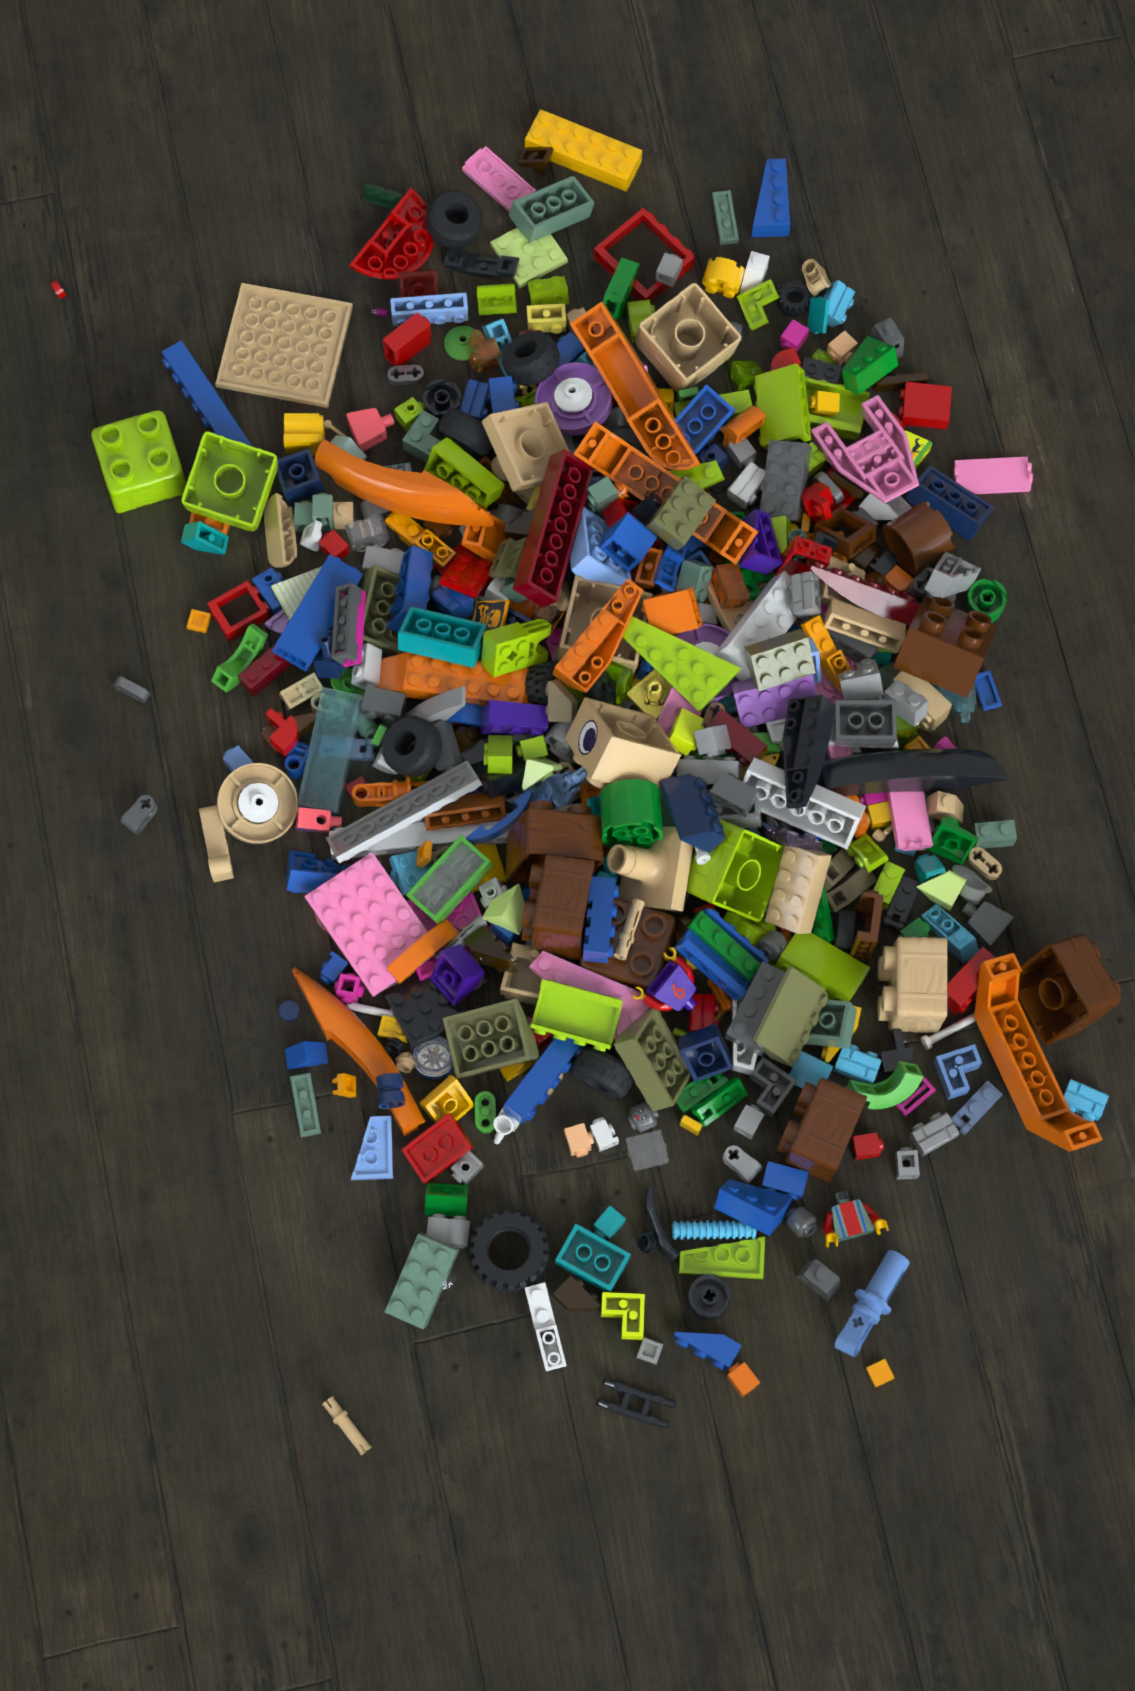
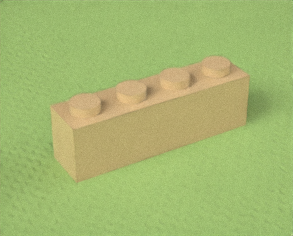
M832 599L825 612L824 628L898 653L904 642L906 624L879 616L836 599Z

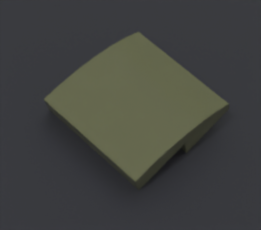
M527 537L519 541L509 538L501 542L489 571V577L508 578L516 576Z

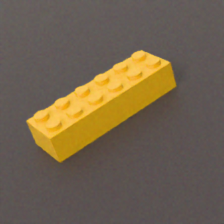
M541 109L525 138V148L553 147L554 151L551 162L627 192L642 162V150Z

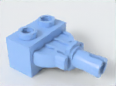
M583 766L574 773L568 770L563 774H554L543 781L550 782L552 785V810L573 803L576 793L581 790L579 787L581 782L586 779L588 774ZM540 781L534 784L536 788L534 790H531L533 794L536 791V789L542 784Z

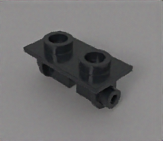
M805 357L802 369L805 372V376L838 384L842 366Z

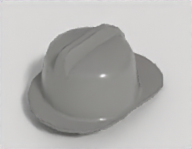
M961 865L953 866L952 871L967 880L959 893L966 901L972 905H977L986 893L992 892V888L975 872Z

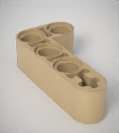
M217 805L199 808L213 881L219 882L233 879L234 875L225 830L218 816Z

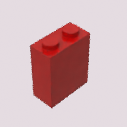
M417 312L383 339L384 357L393 366L404 365L431 344V324L429 320Z
M906 382L905 388H901L900 400H903V406H899L898 417H901V421L905 425L947 430L952 387Z

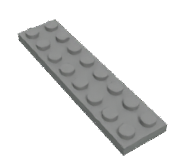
M467 760L326 837L336 859L341 863L349 860L355 854L367 850L375 843L385 840L397 831H402L406 826L420 821L428 814L440 810L441 807L458 800L459 797L473 792L482 784Z

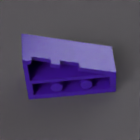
M755 509L742 519L743 522L757 530L758 533L740 558L739 566L767 575L783 562L770 514Z
M489 700L482 710L481 734L531 735L538 737L544 735L548 730V716L546 715V706Z

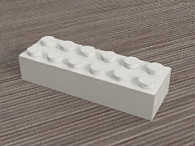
M786 571L771 578L714 654L742 668L736 675L740 681L751 677L744 647L785 634L797 619V616L790 610L792 595L789 591V583H791V577Z
M755 757L743 780L744 783L753 784L758 790L761 812L845 849H848L866 808L863 804L816 784L806 807L788 809L786 807L785 771Z

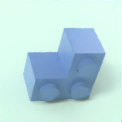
M975 1044L936 1056L933 1061L947 1100L965 1095L970 1090L964 1073L979 1069L982 1064Z

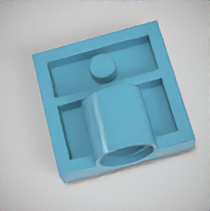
M417 851L393 855L389 858L392 867L390 878L396 887H400L402 895H406L433 866L430 860L424 868L417 867Z

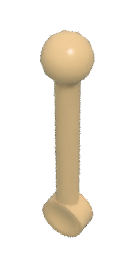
M330 420L324 422L325 428H330L338 435L347 437L335 428Z

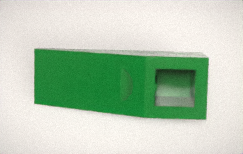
M624 257L621 258L602 301L615 320L623 318L640 263Z

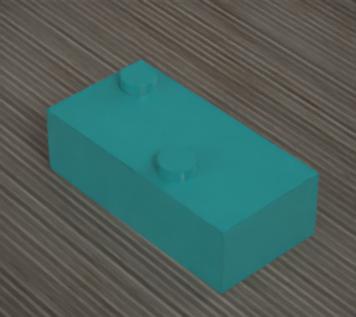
M410 607L398 632V650L475 668L482 652L484 632L487 631V624Z

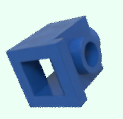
M332 951L330 953L331 960L324 962L320 969L321 976L319 977L328 986L329 984L335 986L336 980L339 981L340 973L345 974L350 968L346 960Z

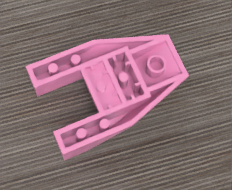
M879 395L861 404L863 417L874 431L873 434L847 448L828 421L812 429L811 434L813 443L825 455L826 461L838 472L883 503H887L919 486L907 434Z

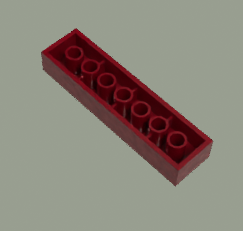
M566 449L550 455L512 588L542 608L558 601L586 500L587 488H589L594 470L593 467Z

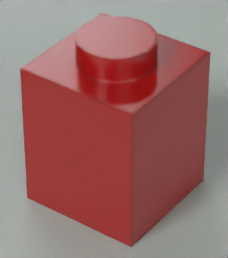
M334 529L321 536L319 541L320 550L327 557L330 554L342 560L350 553L349 545Z
M878 1133L853 1136L851 1139L854 1160L879 1157L881 1150H884L882 1138H878Z

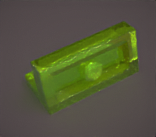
M611 661L609 664V675L612 680L617 682L616 703L621 705L628 698L626 693L632 689L633 670Z

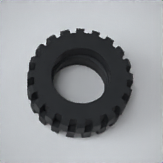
M503 1209V1212L498 1213L495 1211L491 1213V1216H485L481 1223L474 1228L473 1235L469 1241L470 1263L475 1275L480 1278L484 1285L487 1284L491 1289L495 1291L497 1289L502 1290L503 1293H508V1291L519 1292L521 1289L531 1286L534 1281H538L547 1266L549 1255L547 1236L545 1231L542 1230L540 1223L533 1220L531 1215L522 1214L520 1210H515L514 1212L509 1211V1209ZM504 1232L517 1233L528 1244L529 1253L527 1260L521 1267L514 1270L498 1268L489 1256V1247L492 1240Z

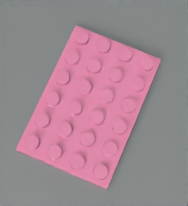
M373 852L304 896L372 997L397 982L386 968L427 933V930ZM439 950L437 953H435V954H434L432 957H430L428 960H430L431 958H433L434 956H436V955H437L439 952H441V951Z

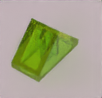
M734 361L731 366L730 376L740 391L754 384L755 376L763 374L756 361Z

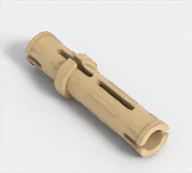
M632 899L622 933L618 936L619 942L614 957L620 960L627 959L629 948L634 943V933L645 905L642 900Z
M333 1396L322 1404L334 1419V1424L339 1425L361 1456L372 1448L349 1419L347 1411L342 1410Z

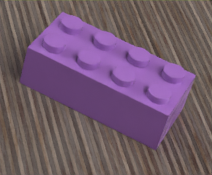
M812 674L762 691L757 690L751 679L731 683L739 720L745 728L786 718L789 699L817 695Z

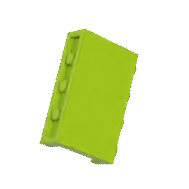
M792 364L755 376L754 390L757 394L755 404L756 407L766 414L764 425L760 427V445L768 450L769 440L788 442L799 438L804 442L812 440L804 370L798 364Z
M805 376L810 429L812 430L828 421L838 437L858 441L864 419L861 404L869 399L870 393L864 391L858 395L846 390L843 384L836 385L826 380H815ZM817 391L840 393L839 413L834 416L811 414V408L809 407L811 395Z
M795 933L775 965V968L785 973L789 966L795 968L821 986L828 993V1000L850 1002L870 970L869 966L813 933Z
M543 978L533 1020L530 1024V1028L534 1029L533 1032L541 1035H546V1032L554 1034L553 1038L564 1041L567 1037L574 1039L573 1043L586 1046V1043L594 1045V1049L606 1051V1048L611 1049L624 1000Z

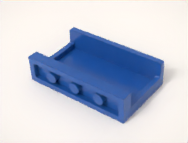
M710 908L702 910L760 964L762 962H769L763 951L751 945L750 940L735 931V927L729 922H725L716 910ZM689 928L674 947L734 1001L745 996L747 993L745 989L756 975L755 973L751 980L746 981Z

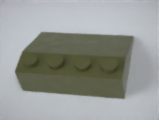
M374 565L365 570L361 590L366 592L363 644L370 643L381 649L383 653L402 654L405 651L398 650V633L386 628L387 621L392 620L393 614L389 612L391 605H394L397 598L394 591L401 578L398 577L397 573Z
M789 966L753 1041L771 1059L793 1068L794 1064L800 1059L804 1044L810 1038L812 1027L818 1022L822 1007L827 1003L828 993L817 983Z
M518 998L443 1018L456 1078L470 1077L540 1058L535 1036Z
M650 1007L619 1035L614 1046L634 1078L636 1086L639 1087L645 1097L646 1103L649 1104L652 1111H657L674 1106L690 1079L691 1073L679 1051V1045L658 1010Z

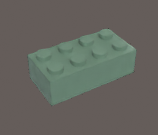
M571 176L514 200L509 217L527 241L531 243L589 218L594 201L577 179Z
M827 1000L826 1005L822 1007L819 1013L817 1024L810 1031V1038L806 1044L850 1049L857 1009L851 1002Z
M423 1232L419 1233L385 1313L421 1329L426 1328L460 1249Z

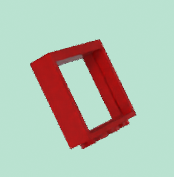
M644 208L594 248L593 258L613 276L619 262L607 251L643 222L675 254L683 259L682 269L677 280L694 267L695 261L693 252L690 249H686L676 236L673 237L664 224H660L655 216ZM635 279L630 294L638 301L650 300L651 303L670 286L657 281L647 290Z

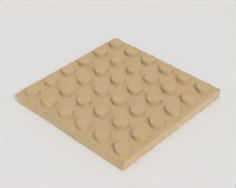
M241 283L215 383L216 387L328 408L353 304Z

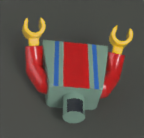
M847 1191L835 1194L838 1205L831 1207L830 1212L826 1214L823 1224L826 1247H829V1242H834L837 1247L838 1242L873 1233L875 1229L878 1235L881 1234L880 1228H885L888 1231V1225L885 1220L881 1219L870 1206L862 1203L860 1199L850 1201Z

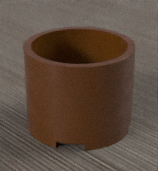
M927 501L920 502L882 528L886 546L897 557V564L905 572L913 576L940 560L945 552L951 553L955 550V545L951 542L950 538L953 533L947 521L938 510H932Z

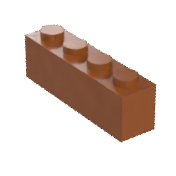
M484 792L463 795L458 800L441 807L440 810L423 817L426 831L500 821L506 817L503 795L493 798L488 797Z

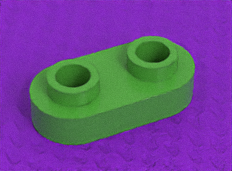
M483 1091L475 1098V1125L479 1132L487 1134L495 1129L496 1102L492 1093ZM483 1100L489 1101L488 1106H483L481 1103ZM484 1120H487L490 1123L487 1127H484L482 1125V1122Z

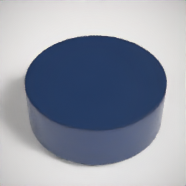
M285 1001L279 1007V1014L284 1021L293 1022L299 1017L300 1009L294 1001Z

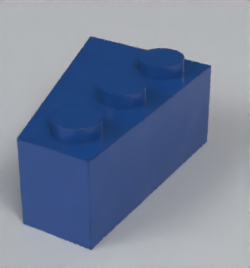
M728 1179L719 1189L715 1209L770 1236L786 1218L793 1196Z

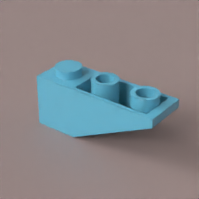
M935 904L921 915L938 938H947L948 950L963 964L979 951L976 938L938 904Z

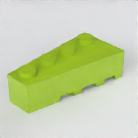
M446 437L432 447L424 469L425 471L457 488L474 502L485 508L500 498L505 484L452 440Z

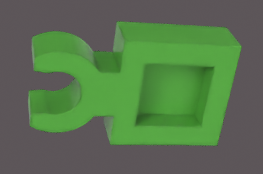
M380 724L371 743L377 746L381 745L389 727Z

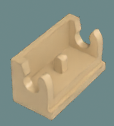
M312 673L282 690L279 696L284 700L289 710L315 694L322 692L324 688L315 673Z

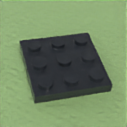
M430 977L384 996L410 1048L446 1034L443 1018L462 1013L459 1006H453L432 982Z

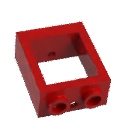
M796 535L781 554L783 563L776 568L775 575L777 576L781 572L786 571L791 577L795 575L794 573L802 574L812 571L806 564L792 560L791 558L794 554L821 562L827 568L830 564L832 548Z
M249 581L207 603L211 615L228 642L245 633L249 625L254 624L258 626L269 619L268 612L270 609L265 601L261 602L258 597L260 596L258 589L255 585L251 586ZM248 592L259 611L231 627L219 608Z

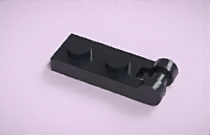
M902 875L882 926L886 928L889 926L900 933L919 890L916 886L921 885L920 882ZM892 916L900 918L899 922L891 919Z

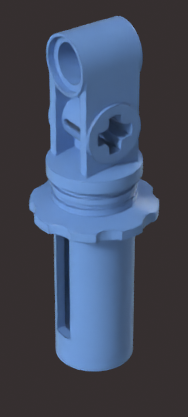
M888 1250L866 1289H858L854 1293L858 1302L853 1305V1313L836 1339V1349L856 1357L872 1326L878 1324L880 1315H888L891 1312L887 1302L910 1264L906 1257L896 1251Z

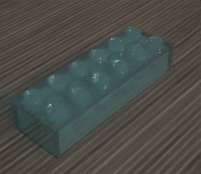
M322 687L297 802L299 807L329 810L331 814L339 815L361 714L362 695Z

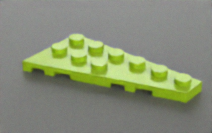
M633 616L622 637L698 712L742 670V668Z

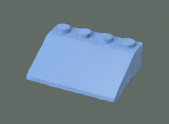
M583 507L570 554L571 570L574 574L580 575L586 580L622 585L627 578L631 580L630 571L627 572L599 548L601 536L610 527L604 519Z

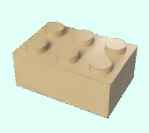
M901 671L892 680L891 685L898 680L903 684H907L913 691L923 695L928 700L927 716L918 725L923 730L931 733L947 718L952 704L929 682Z

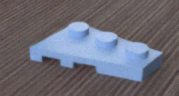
M391 1116L370 1117L351 1180L393 1179Z

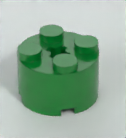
M980 579L970 587L964 603L966 612L969 614L970 611H980L991 618V623L996 621L1001 616L1006 605V590L1001 583L995 580Z

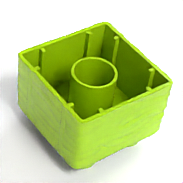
M157 410L97 427L91 432L106 486L117 513H123L183 495L186 480L166 416L162 411Z
M205 432L182 496L183 506L188 511L246 531H255L259 526L277 473V456L274 453L257 449L224 436Z
M719 818L726 838L709 853L711 859L705 864L700 865L697 863L695 858L697 853L695 850L691 859L686 892L711 904L760 922L772 896L784 846Z

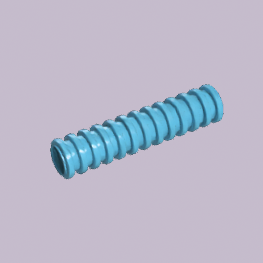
M706 1220V1223H703V1221H699V1223H696V1221H693V1223H690V1221H686V1223H683V1221H680V1223L673 1221L672 1238L674 1240L677 1237H680V1240H683V1237H686L687 1240L690 1237H693V1239H696V1237L703 1239V1237H706V1239H709V1237L716 1239V1237H719V1239L723 1237L729 1239V1237H732V1239L736 1237L742 1239V1237H745V1239L752 1237V1239H755L756 1229L741 1221L735 1222V1220H732V1222L728 1220L722 1222V1220H719V1223H716L715 1220L712 1223H709V1220Z

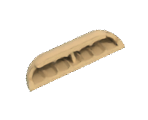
M275 493L269 498L265 506L264 525L268 560L273 567L282 568L290 565L297 557V544L293 510L291 506L288 507L282 500L283 496Z

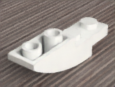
M543 1282L525 1287L545 1370L550 1371L565 1367L566 1362L546 1284Z

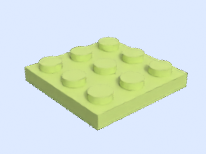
M517 227L490 242V246L499 259L501 255L519 257L520 261L516 274L512 277L519 289L527 285V281L538 279L568 263L567 257L551 234L529 243Z

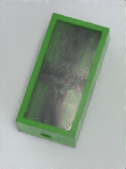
M460 835L406 896L436 924H440L494 865Z

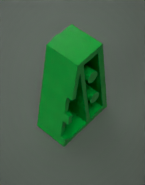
M867 336L842 369L845 389L860 395L896 368L898 361L895 346Z

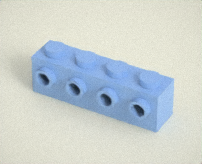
M466 293L390 298L393 326L399 327L417 312L422 317L425 316L430 323L444 324L445 322L461 323L468 321Z

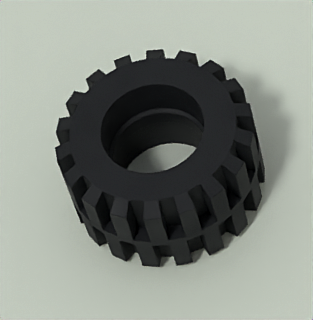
M559 660L536 664L533 668L529 669V674L526 675L527 682H525V687L530 703L547 706L546 685L548 681L557 679L552 674ZM562 682V684L575 696L577 691L573 688L568 687Z

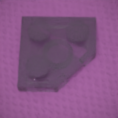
M777 826L776 829L768 828L766 836L785 846L821 851L823 843L816 840L814 835H801L788 831V828Z

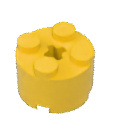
M716 257L715 261H712V258H710L702 280L703 285L706 287L705 291L711 294H715L717 291L723 293L727 298H734V295L739 292L745 269L742 266L738 268L736 266L737 262L730 259Z

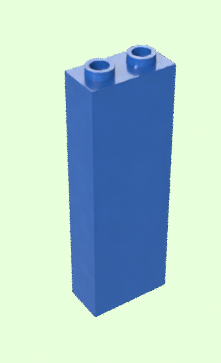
M329 554L272 652L300 669L307 671L321 648L320 638L328 636L327 629L334 624L336 587L349 583H354L357 586L363 574L357 568L350 567L342 562L340 558Z

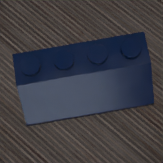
M931 465L918 478L919 486L911 489L906 497V500L914 506L922 501L929 502V507L934 511L938 510L943 515L950 529L968 541L978 533L995 508Z
M691 774L661 780L659 785L680 840L711 853L726 836L723 831V825L717 816L718 812L713 806L712 797L706 788V782L701 777Z

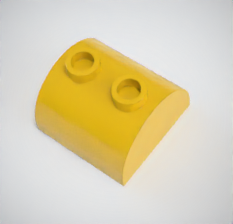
M452 1075L448 1076L419 1102L434 1123H437L448 1113H452L456 1121H458L475 1106L461 1084Z

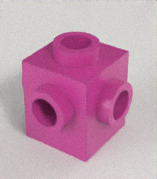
M340 973L339 981L336 980L334 992H336L337 998L345 1004L358 1003L359 997H363L365 986L362 985L361 978L357 975Z

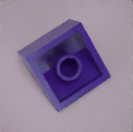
M458 944L441 951L430 979L452 1005L457 1006L479 986L484 970L462 945Z

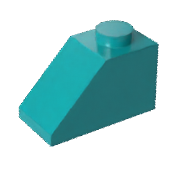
M197 521L184 526L181 543L194 550L224 555L229 536Z
M922 855L917 858L914 864L915 872L921 884L946 872L945 867L936 855Z

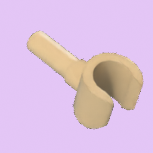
M892 825L885 829L884 832L878 828L872 837L878 842L883 841L893 830Z

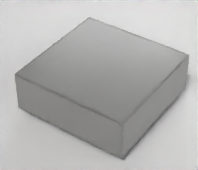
M643 1337L636 1358L656 1365L663 1344Z

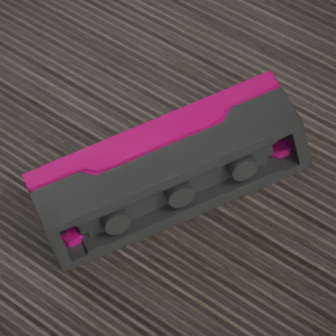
M354 583L336 587L331 658L344 667L362 663L366 592Z
M821 604L820 617L824 623L827 607ZM814 616L802 618L798 627L802 628L801 624L805 623ZM827 629L836 649H841L846 657L856 663H860L864 659H872L879 648L878 646Z

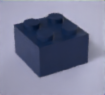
M310 448L277 459V475L288 504L325 491Z
M716 1023L678 1037L679 1051L695 1082L733 1069L731 1053Z

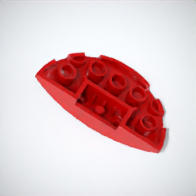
M412 188L408 190L373 237L369 239L349 266L369 277L398 279L412 274L425 263L432 251L434 242H432L433 238L426 226V203Z

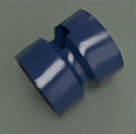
M388 1073L377 1076L376 1087L380 1091L378 1094L379 1108L392 1109L404 1106L405 1095L401 1091L403 1088L402 1074Z

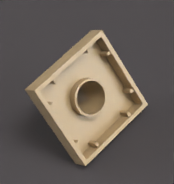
M548 402L490 414L482 420V424L497 455L491 462L492 470L499 479L509 482L513 492L542 485L550 455L563 449L569 451Z
M663 827V839L654 842L653 847L647 849L620 844L611 848L607 857L608 868L611 872L622 875L619 899L632 902V899H639L645 903V907L657 910L683 911L693 846L680 840L676 827Z

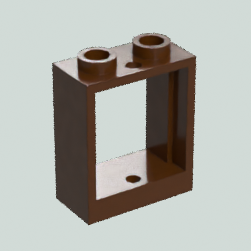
M838 507L831 512L832 518L827 521L822 519L814 525V536L820 531L837 539L839 543L834 551L848 559L857 555L876 540L875 524L842 507ZM841 524L855 533L845 538L832 530Z

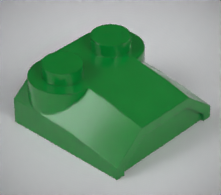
M947 816L939 821L932 833L933 846L926 848V850L963 865L979 838L959 827L960 824L957 819Z

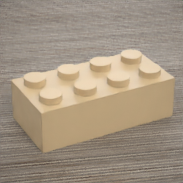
M785 843L765 921L797 934L811 933L832 855L799 843Z

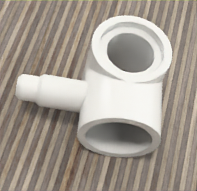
M503 1108L494 1120V1128L497 1131L493 1140L495 1144H499L504 1135L512 1131L514 1132L520 1122L504 1112Z

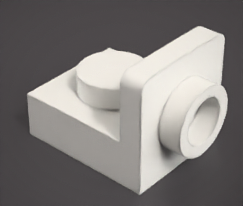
M315 520L304 528L300 545L314 552L319 550V541L322 536L321 522Z

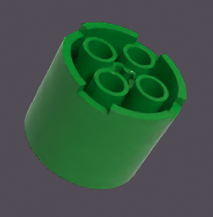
M626 779L610 783L600 791L602 842L610 848L620 844L647 849L653 847L654 842L663 839L661 791L656 784L646 780Z

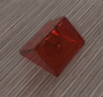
M437 270L399 272L401 298L439 295Z

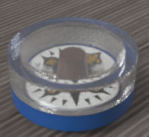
M439 1036L414 1048L413 1059L415 1069L424 1078L441 1079L452 1071L454 1066L447 1039Z

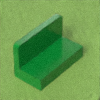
M427 1183L425 1215L443 1214L446 1217H466L469 1185Z

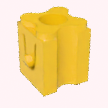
M284 413V447L286 455L309 448L312 455H316L319 445L325 439L323 415H319V413Z

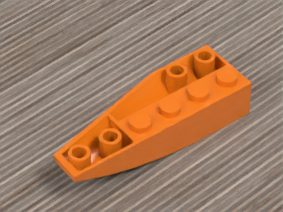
M627 578L555 666L552 675L568 687L587 693L611 663L643 593V589Z

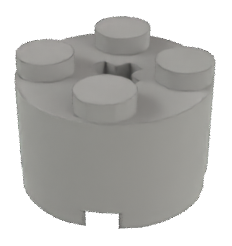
M554 722L544 738L545 745L547 743L550 745L549 750L555 756L569 761L573 759L575 753L565 737L572 722Z

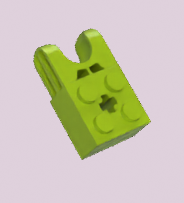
M536 619L523 624L516 622L485 631L481 665L493 677H497L546 662L549 652L538 643L551 634L552 625L544 619Z

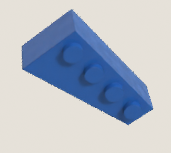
M412 545L403 554L398 577L401 579L394 591L397 598L394 605L392 604L389 613H392L393 616L391 621H387V629L398 633L410 607L426 610L430 598L428 591L432 582L430 574L434 565L432 552Z

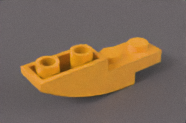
M392 512L386 518L385 524L395 531L399 538L408 546L414 545L432 552V561L436 565L444 568L456 555V552L431 531L423 529L412 518Z
M816 615L801 624V627L808 638L812 637L819 650L821 670L842 694L838 674L851 670L842 650L836 649L827 629L824 628L820 615Z

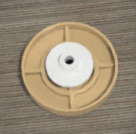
M251 763L237 768L224 780L217 795V812L224 828L236 839L246 843L264 844L278 839L291 827L297 815L298 797L292 781L284 772L268 764ZM256 800L260 801V806L256 805Z

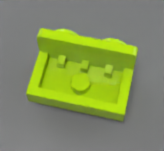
M564 276L527 281L531 305L569 304L568 287Z
M515 285L477 286L479 315L517 313Z
M867 834L851 842L848 849H845L850 858L854 857L859 868L864 867L868 873L889 860L884 851Z

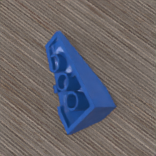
M289 850L286 876L287 891L310 893L351 865L344 864L341 866L334 863L333 859L327 858L324 861L315 858L316 854Z

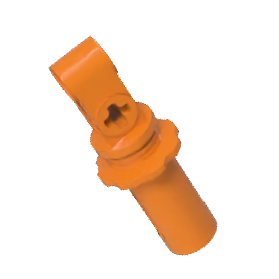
M407 776L403 782L393 780L392 783L357 784L352 790V800L358 807H383L428 781H410V777ZM359 792H363L367 796L360 799L356 795Z

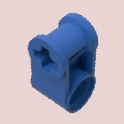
M298 739L296 746L288 753L285 760L286 774L290 778L296 779L302 776L308 761L312 757L314 744L308 745L300 742ZM293 764L299 765L297 769L289 768Z

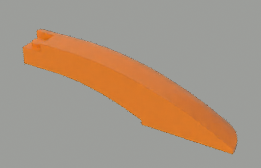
M600 302L569 323L602 375L626 420L648 455L659 465L671 470H688L700 465L698 458L668 405L606 305Z
M325 439L316 451V467L331 475L338 486L376 506L408 517L436 523L462 526L494 525L490 516L482 508H479L470 497L425 470L422 473L376 465L349 454Z
M296 967L291 969L327 1041L332 1039L346 1051L375 1085L376 1077L388 1073L400 1074L377 1038L343 1002ZM403 1079L401 1091L405 1095V1105L390 1110L405 1137L419 1130L418 1125L424 1123L425 1120Z

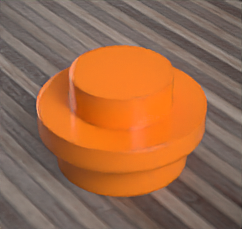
M615 482L614 487L618 491V497L621 499L628 498V488L622 482L620 484Z

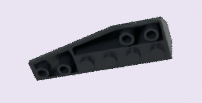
M823 694L789 699L783 731L786 807L788 809L806 807L815 789L826 758L836 705Z

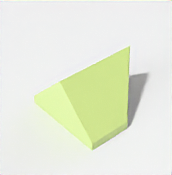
M546 758L527 759L522 784L523 790H534L536 788L535 783L538 781L543 783L545 779L554 775L552 771H559L563 767Z
M949 870L947 873L916 887L931 901L950 911L967 880Z
M520 884L515 885L493 899L482 919L520 935L523 929L522 915L525 904Z

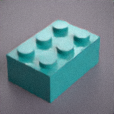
M575 1224L559 1252L555 1264L602 1291L611 1293L625 1269L631 1254Z

